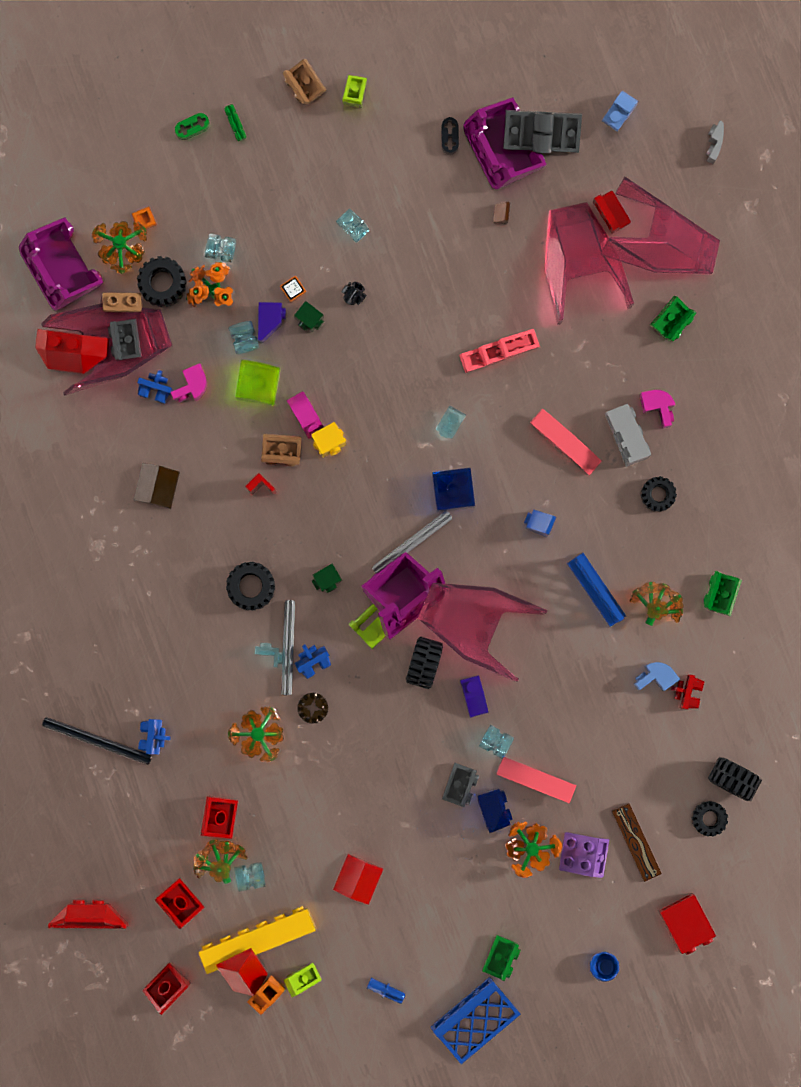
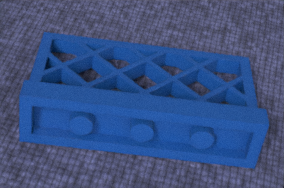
M584 553L567 563L609 627L625 619V613Z
M489 977L435 1022L431 1029L460 1064H463L521 1014L492 978ZM495 991L500 995V1004L489 1003L490 996ZM486 1006L485 1016L474 1015L475 1008ZM489 1006L499 1007L498 1017L488 1016ZM502 1007L511 1008L514 1012L509 1018L501 1017ZM463 1018L471 1019L470 1029L459 1028L460 1021ZM474 1019L484 1020L483 1030L473 1029ZM487 1020H497V1028L486 1030ZM448 1031H456L455 1041H447L443 1035ZM459 1032H469V1041L459 1042ZM472 1032L483 1033L482 1040L479 1043L472 1042ZM457 1045L468 1046L467 1053L462 1057L457 1053Z

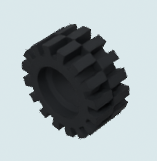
M661 476L648 480L641 490L643 504L654 512L667 510L674 504L677 497L676 487L673 486V482ZM655 487H662L665 490L666 497L663 501L658 502L652 498L651 493Z
M702 802L693 811L692 824L699 833L713 837L721 834L726 829L728 814H726L725 808L716 802ZM708 811H712L717 815V822L713 826H706L703 822V815Z

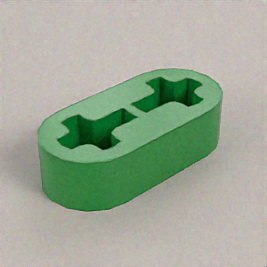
M203 113L195 114L177 123L175 133L179 139L187 140L206 131L210 125L209 119ZM199 118H201L202 121L206 120L204 122L203 127H201L200 125H196L193 127V125L198 123ZM182 126H184L185 129L192 127L187 130L186 135H184L183 133H179L181 131Z

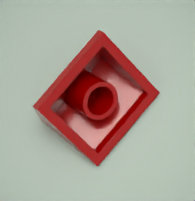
M207 796L201 836L232 839L238 800Z
M348 854L333 890L350 899L369 905L383 868Z
M180 878L155 899L179 929L205 908Z
M252 948L216 965L233 992L255 996L268 975Z
M168 963L142 991L159 1014L162 1015L191 983L171 963Z

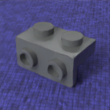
M130 319L110 322L108 334L112 338L111 354L115 357V360L142 357L137 320Z
M454 763L442 800L461 807H465V804L469 805L473 795L469 792L472 786H476L479 775H476L477 770Z

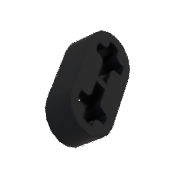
M452 117L444 119L441 126L442 150L448 155L456 153L459 147V125L457 120ZM448 122L455 126L452 128V134H448V128H445ZM448 138H452V144L456 145L452 147V150H448V147L445 146L448 144Z

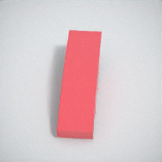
M534 329L462 353L459 357L465 373L536 349L540 345Z
M541 409L530 422L551 444L564 453L571 461L575 462L586 474L590 475L602 462L588 447L544 409Z
M504 756L497 771L499 776L569 804L577 786Z

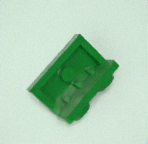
M673 296L650 325L664 339L673 342L681 336L682 330L693 321L697 313L689 309L677 296Z
M715 571L714 575L710 578L709 592L704 597V607L710 611L731 616L742 580Z
M496 935L482 972L497 977L502 981H505L506 977L510 978L513 967H511L513 959L517 960L521 949H518L519 944Z

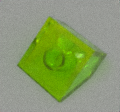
M241 359L236 400L274 406L280 368L261 362Z

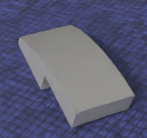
M719 121L718 125L713 124L709 135H711L709 142L713 144H711L706 154L709 155L707 162L711 164L715 163L722 146L724 124L722 121Z

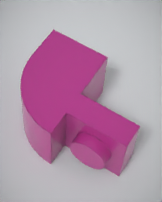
M200 363L183 370L188 385L171 392L174 401H186L190 398L189 395H193L195 401H197L205 394L207 378Z
M662 390L641 392L639 396L643 413L658 410L662 429L671 427L672 422H674L672 410L669 411L668 408L675 406L673 398Z
M303 391L286 400L308 439L312 438L311 434L324 428Z

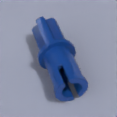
M372 977L366 988L382 995V998L386 997L399 1004L405 998V993L390 987L389 983L386 985Z

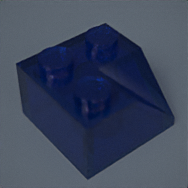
M471 468L432 472L436 512L475 508Z
M497 787L476 794L489 833L511 825L510 820L513 819L510 810L505 809L504 803L508 801L503 790L500 791Z

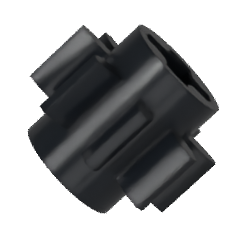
M349 282L341 291L345 294L343 296L344 301L350 305H359L367 296L363 293L365 291L364 286L359 282Z

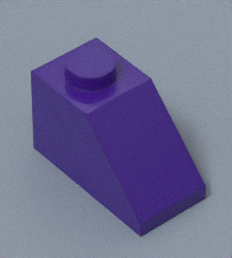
M259 302V343L267 340L282 325V319H286V308H282V303Z
M479 675L460 680L470 718L489 713Z

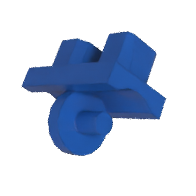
M158 370L156 375L149 373L148 378L154 380V382L139 378L137 382L139 384V396L148 398L151 389L156 390L155 401L163 404L166 403L173 390L171 387L159 384L160 382L167 384L168 378L162 377L163 371Z
M305 644L302 646L304 651L298 654L300 660L294 663L299 673L302 672L307 679L315 674L312 666L316 663H319L322 669L331 665L328 657L330 655L325 646L317 650L315 645L308 649Z
M149 719V721L141 722L140 730L141 732H148L147 740L139 741L138 749L145 751L146 754L159 755L160 747H164L165 740H170L171 736H165L166 728H162V720Z

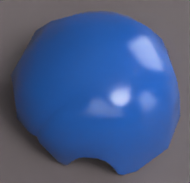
M608 952L595 954L590 962V972L598 981L608 982L613 980L620 970L618 960Z

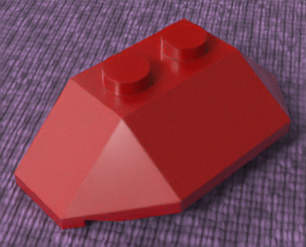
M37 329L35 348L47 369L85 374L108 357L110 338Z
M73 900V903L68 904L48 924V928L126 929L128 927V922L109 903H104V900H92V903H85V900Z

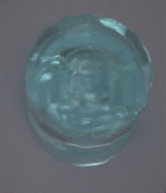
M210 233L206 244L205 257L211 259L220 257L221 261L231 263L235 253L236 238L226 236L223 239L221 235Z
M252 321L241 322L229 327L231 338L235 339L233 345L236 354L247 353L259 348L257 337L253 336L255 330Z
M490 725L479 747L486 751L492 750L494 755L503 759L514 737L507 733L501 734L498 728Z
M262 862L253 863L250 867L246 865L234 867L239 892L250 890L251 886L255 889L266 887Z

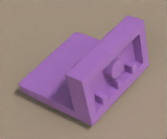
M566 832L559 870L603 878L610 839Z

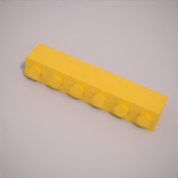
M303 906L292 910L293 914L285 916L284 913L274 917L275 921L267 923V921L256 924L257 928L249 931V928L238 931V936L231 938L228 935L219 939L220 943L213 945L210 942L201 946L202 950L198 953L206 974L217 971V964L250 948L257 955L316 931L309 909H303Z

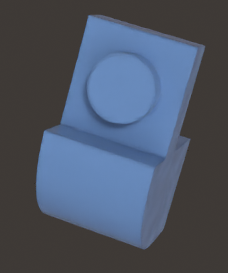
M622 91L602 119V122L618 132L637 106L638 100Z
M655 662L644 666L649 673L643 672L635 678L637 682L634 685L638 690H641L651 681L655 680L661 690L665 691L679 681L680 678L667 664Z

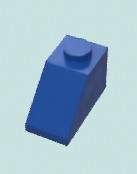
M533 510L532 514L528 512L524 523L527 524L525 529L547 537L550 534L556 517Z

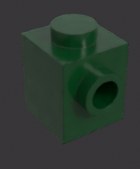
M307 301L294 314V318L299 322L298 326L306 332L308 329L311 332L315 329L319 330L325 322L323 321L324 315Z
M333 563L314 573L313 577L315 579L311 580L316 590L321 589L322 592L326 591L327 593L337 588L336 584L342 581Z

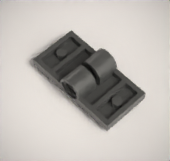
M506 110L503 149L532 150L538 153H550L551 151L579 153L582 114Z

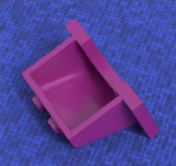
M407 552L403 553L393 562H390L383 570L374 574L370 580L362 585L363 592L380 611L378 616L384 634L389 640L448 595L442 571L436 568L429 573Z

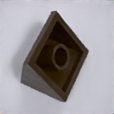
M142 463L134 501L171 509L180 472L159 465Z

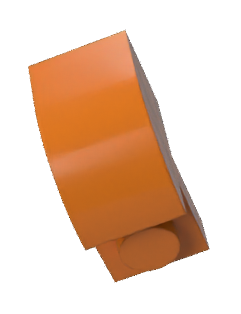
M271 975L261 985L255 996H251L247 1003L262 1015L286 988Z

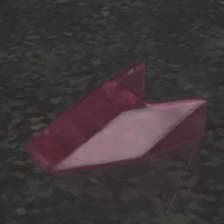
M624 177L616 190V195L655 207L649 237H610L602 249L601 255L654 273L712 274L720 240L627 177Z
M585 202L550 210L544 271L557 325H560L563 321L568 280L600 272H609L624 294L627 309L632 308L634 301L619 253L588 203Z
M103 303L51 314L41 323L42 327L79 331L82 335L110 338L108 357L93 367V372L65 390L63 392L64 396L123 378L172 346L160 309L142 308L141 312H104ZM136 319L142 357L115 360V357L111 354L112 338L108 334L110 322Z
M432 583L418 619L463 659L514 682H518L519 678L515 677L489 654L488 646L504 612L544 615L548 610L493 587Z

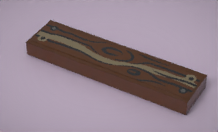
M630 803L612 810V814L643 881L646 882L661 875L662 873Z

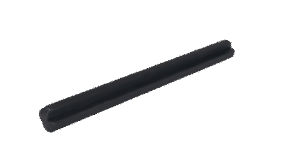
M45 717L42 726L44 728L149 765L152 760L151 755L48 717Z

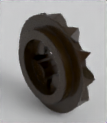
M308 693L298 703V714L307 723H318L328 713V703L318 693ZM313 700H315V706L320 708L321 711H314L311 717L310 710L304 707L310 706Z

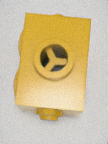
M335 422L311 434L314 441L313 446L323 458L329 454L333 456L341 451L340 448L346 446V438L343 437L342 429L338 428Z

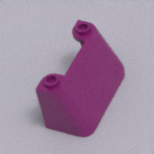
M513 97L478 109L463 125L465 135L490 185L496 190L526 177L547 165L541 153L530 152V150L503 149L506 110H520Z
M66 217L27 233L19 245V252L49 305L55 311L100 287L103 283L101 274L94 269L88 270L72 243L71 238L74 228L67 221Z

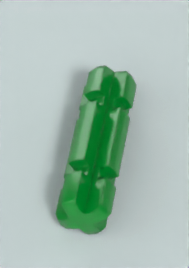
M227 105L224 107L225 113L228 116L233 132H235L237 141H242L246 139L245 131L242 130L243 127L234 105Z

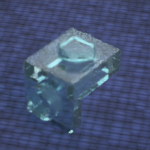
M350 208L336 221L355 242H358L369 231L365 222Z
M449 406L436 430L439 431L441 436L452 439L466 414Z
M260 643V647H255V654L274 656L273 667H278V664H282L283 652H279L280 648H272V644Z

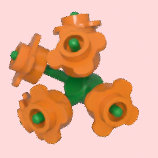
M215 262V264L211 265L210 270L207 271L203 269L205 265H202L200 268L198 266L192 268L190 272L192 277L188 281L191 282L193 280L196 285L193 288H189V293H186V300L189 304L196 307L197 304H201L202 300L207 299L208 296L215 299L214 303L217 306L221 304L230 306L233 303L231 299L233 289L231 287H220V282L224 281L230 267L226 266L225 263ZM206 275V276L210 277V280H211L212 282H215V283H214V284H210V283L204 278V276Z

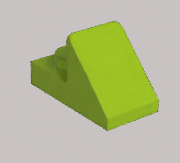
M348 75L342 100L344 105L362 108L367 78Z
M311 963L287 975V978L283 981L291 997H294L320 982L321 978L314 963Z

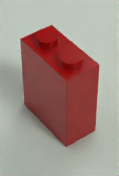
M693 893L658 911L681 954H691L696 951L695 947L701 944L703 946L708 945L714 941L712 938L716 937Z

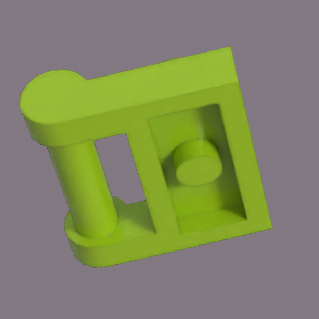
M374 604L368 607L355 621L352 620L349 623V626L371 649L386 637L379 616L364 631L359 628L377 610Z

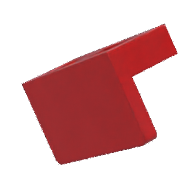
M613 191L603 196L600 194L594 198L593 204L611 234L631 223Z
M260 473L245 486L252 495L263 484L274 495L277 493L276 489Z

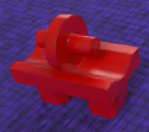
M690 674L687 675L684 689V681L681 680L678 681L677 687L671 686V690L676 691L674 699L680 700L683 693L681 709L699 708L700 699L691 697L693 689L702 691L705 681L695 678V675Z

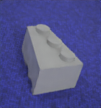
M625 404L605 413L626 467L651 456L650 448L643 437L642 428L635 420L636 414L633 407Z

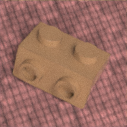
M307 59L301 60L290 70L282 72L285 77L284 81L289 87H292L295 92V98L302 104H310L327 91Z
M102 293L100 309H103L104 312H141V293Z
M263 434L261 462H265L268 465H275L277 463H283L286 466L299 465L302 437Z

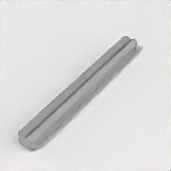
M448 511L443 512L372 567L374 572L379 573L390 562L396 560L403 553L411 551L452 519Z
M286 600L284 607L282 695L292 694L295 601Z

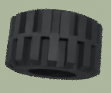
M157 256V259L151 258L150 262L143 264V268L140 267L139 275H137V285L144 299L149 301L150 304L157 305L158 307L163 305L169 307L171 303L176 304L177 300L183 297L182 294L186 291L185 285L187 281L181 266L175 260L172 261L169 257L162 258V256ZM159 272H167L173 278L171 287L163 292L155 291L151 286L152 278Z
M244 562L234 567V570L229 573L230 575L226 581V590L231 601L239 608L251 611L261 609L273 598L275 581L271 572L262 564ZM255 575L261 580L262 590L256 597L249 598L241 593L239 584L243 577Z
M424 637L417 639L406 676L407 683L426 689L432 687L441 658L443 643Z
M721 757L718 758L708 777L713 784L745 801H752L762 782L758 775Z

